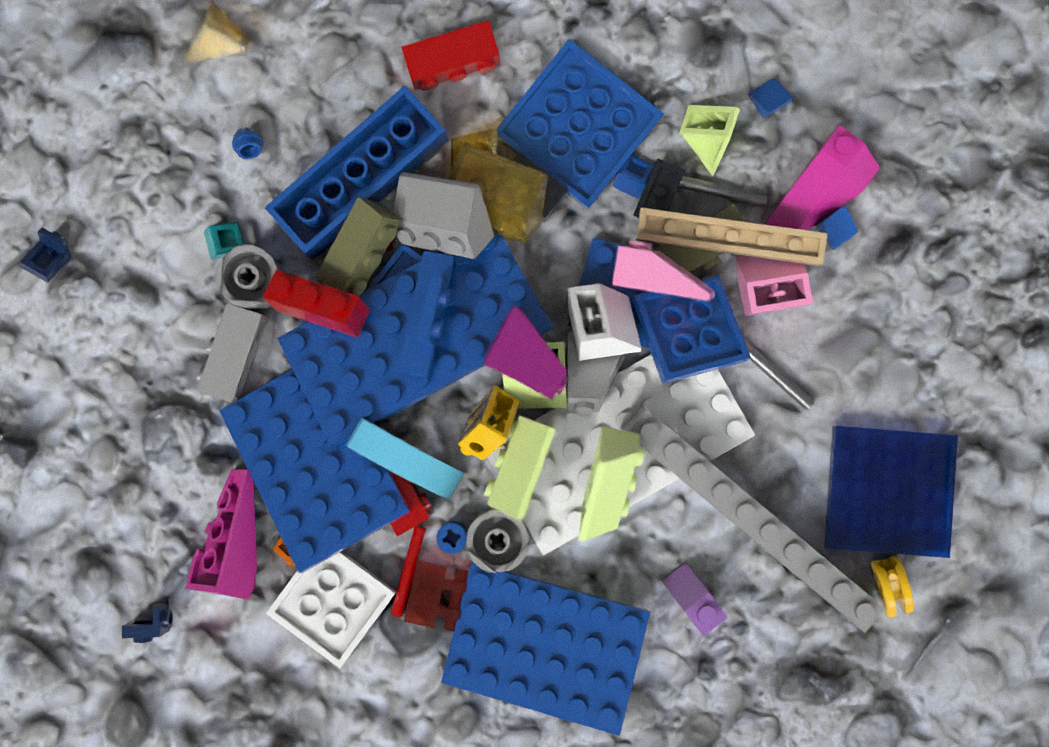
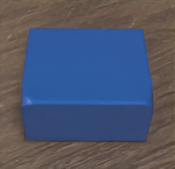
M775 78L748 93L763 119L787 106L793 100L791 94Z
M632 155L620 168L613 187L630 196L640 198L654 165Z
M845 205L815 226L819 232L827 233L826 242L832 250H835L858 233Z

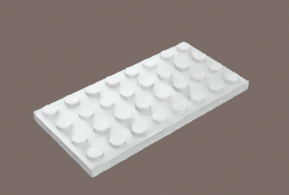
M652 354L617 373L599 413L578 415L574 412H567V408H555L533 420L556 429L523 518L543 556L579 536L583 498L602 426L622 430L640 407H643L708 461L717 458L755 436L718 370L662 384ZM507 438L498 449L488 456L497 475L500 468L495 467L500 449L507 451L510 438ZM645 449L641 467L635 466L633 473L637 474L634 492H628L626 498L630 499L629 507L679 479Z

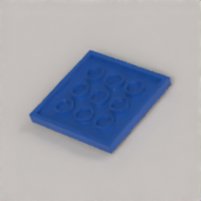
M568 39L493 134L516 154L520 152L568 189L567 194L588 210L616 176L620 168L660 121L664 113L572 40Z

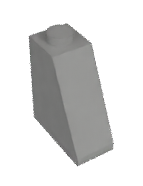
M568 332L567 412H574L578 415L599 413L627 354L579 361L574 335Z

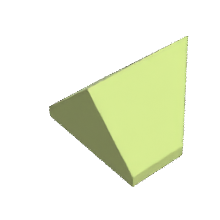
M688 105L679 134L685 138L710 174L714 176L730 141L740 109L727 106Z

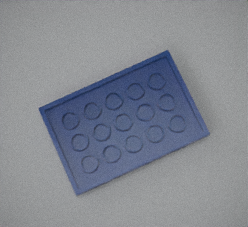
M292 369L238 399L237 403H231L219 410L299 573L308 571L411 512L390 470L347 447L348 440L335 447L329 445Z
M472 562L441 683L620 736L651 611L508 571L487 572Z

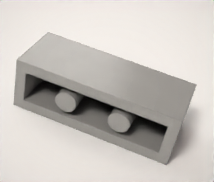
M228 303L225 309L222 308L216 320V325L219 326L216 336L210 339L207 346L206 354L209 356L206 365L201 367L197 375L198 392L231 403H237V400L242 398L269 317Z

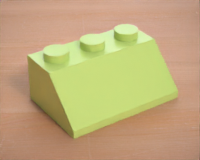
M519 416L518 421L513 420L508 438L511 440L507 451L500 449L495 463V467L500 468L497 479L490 478L484 496L489 497L488 506L523 521L554 436L555 428Z
M602 426L583 498L578 540L586 541L618 528L621 516H627L630 499L626 498L628 492H634L637 474L633 473L635 466L641 467L644 456V448L639 447L640 434Z

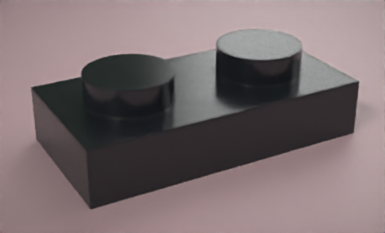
M657 158L633 216L639 218L641 208L668 211L686 170Z

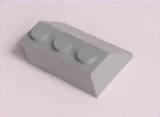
M405 172L400 175L393 214L402 220L397 229V237L400 244L475 259L493 239L494 232L478 184Z

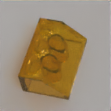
M464 143L461 146L448 180L478 184L480 186L493 232L525 244L541 226L548 175Z

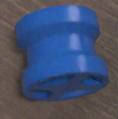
M448 521L438 530L436 536L437 544L446 553H458L466 545L468 531L461 522Z

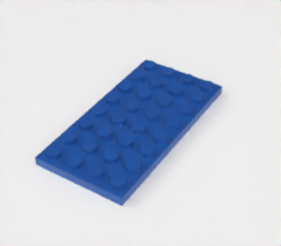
M495 222L491 223L494 232L493 239L475 259L437 252L453 256L454 263L448 286L450 289L449 303L447 307H444L441 318L443 319V331L441 337L437 338L428 378L401 374L397 371L421 261L359 295L370 309V312L358 338L311 322H306L277 338L331 447H335L350 439L361 418L376 425L486 366L483 363V359L512 305L522 311L540 336L553 330L550 321Z

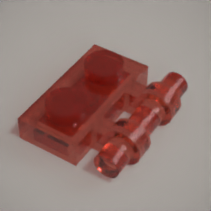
M417 560L404 622L434 628L436 618L439 616L446 618L445 630L455 631L456 622L461 619L462 611L459 608L462 596L467 591L468 584L466 580L468 570L456 568L454 579L445 578L448 566ZM443 589L451 590L448 606L439 605Z

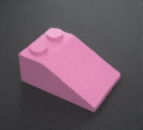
M629 241L628 246H619L613 285L708 301L715 297V290L661 251L651 249L652 243Z

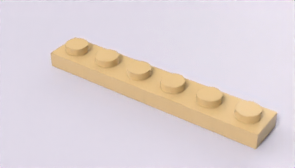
M647 208L640 209L636 241L817 266L824 264L827 233Z

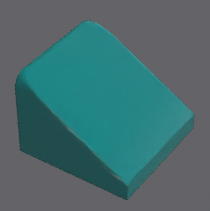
M239 222L210 225L204 230L211 260L225 257L232 251L231 249L244 245Z

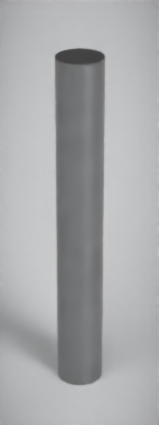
M683 176L679 185L680 188L762 208L765 207L767 202V196L687 176Z
M745 341L751 357L749 360L805 410H808L814 404V401L750 343Z

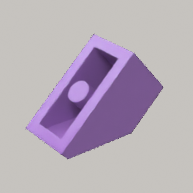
M685 562L661 580L703 636L728 618Z

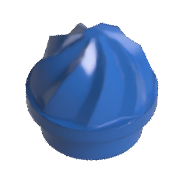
M245 127V129L237 130L232 140V148L240 158L253 159L259 156L262 151V137L254 129L250 130Z

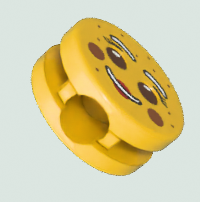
M897 556L888 557V560L884 559L881 561L879 559L872 561V578L880 605L885 608L883 611L885 616L891 618L897 615L896 600L904 614L912 613L914 611L912 591L901 560Z

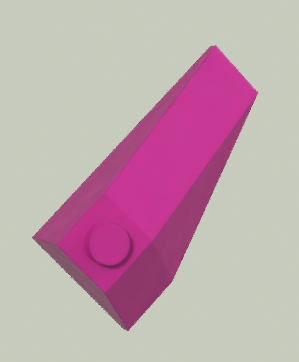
M231 470L217 501V508L219 510L217 517L213 523L208 522L204 531L206 534H209L202 550H196L192 559L185 589L250 600L251 593L255 587L257 572L254 481L249 470Z

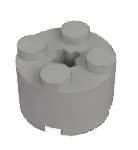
M240 245L231 249L232 251L221 258L216 268L215 280L219 291L232 304L248 310H262L270 307L271 305L263 298V295L275 270L284 272L280 261L265 250L253 245ZM253 274L256 275L255 280L251 281V283L247 282V277H251Z
M493 507L482 511L474 518L467 532L466 543L469 556L479 568L487 572H505L516 568L523 561L528 551L529 533L524 521L507 515ZM491 534H504L503 541L505 544L498 543L494 546Z

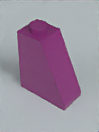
M512 305L488 349L483 363L552 400L556 393L560 395L565 389L568 378L565 375L568 371L522 311Z

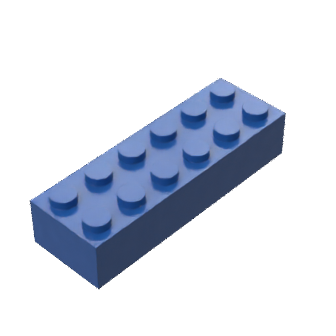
M404 85L264 208L309 258L314 260L335 241L358 197L380 202L398 186L399 177L403 172L412 174L449 141L446 130Z

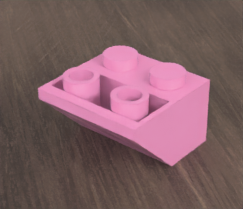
M744 255L734 257L744 317L800 308L813 304L808 272L803 263Z

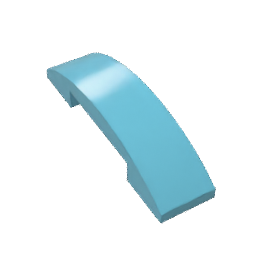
M363 418L359 421L346 444L350 449L382 467L447 499H450L464 474L463 471L425 453Z

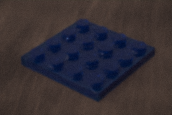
M832 426L824 547L827 549L950 558L958 435Z

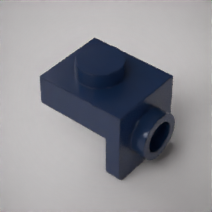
M41 227L37 231L39 242L20 261V264L24 270L49 283L71 258L68 241L63 235L56 231L50 232Z
M161 601L153 606V619L132 620L123 625L122 639L133 638L134 643H146L153 641V637H161L169 632V628L173 624V612L169 609V602Z

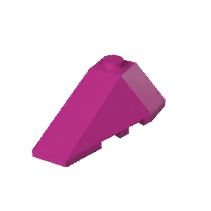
M841 125L835 128L763 225L808 231L863 192L880 168L866 144Z

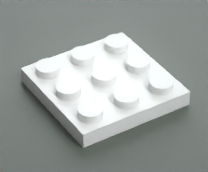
M341 551L304 573H299L297 570L266 614L338 668H341L396 591Z

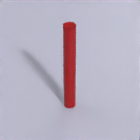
M417 525L413 529L390 613L392 616H403L426 532L425 527Z

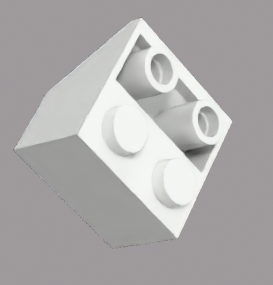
M600 283L568 288V312L579 361L641 351L628 295Z

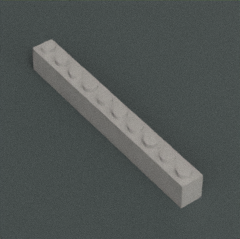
M640 407L622 429L623 431L640 434V446L862 631L866 632L885 610L882 605L646 408Z

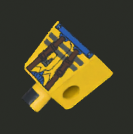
M494 384L467 418L458 442L459 450L466 456L474 455L480 460H485L507 440L520 400ZM494 414L495 419L491 422H487L488 419Z

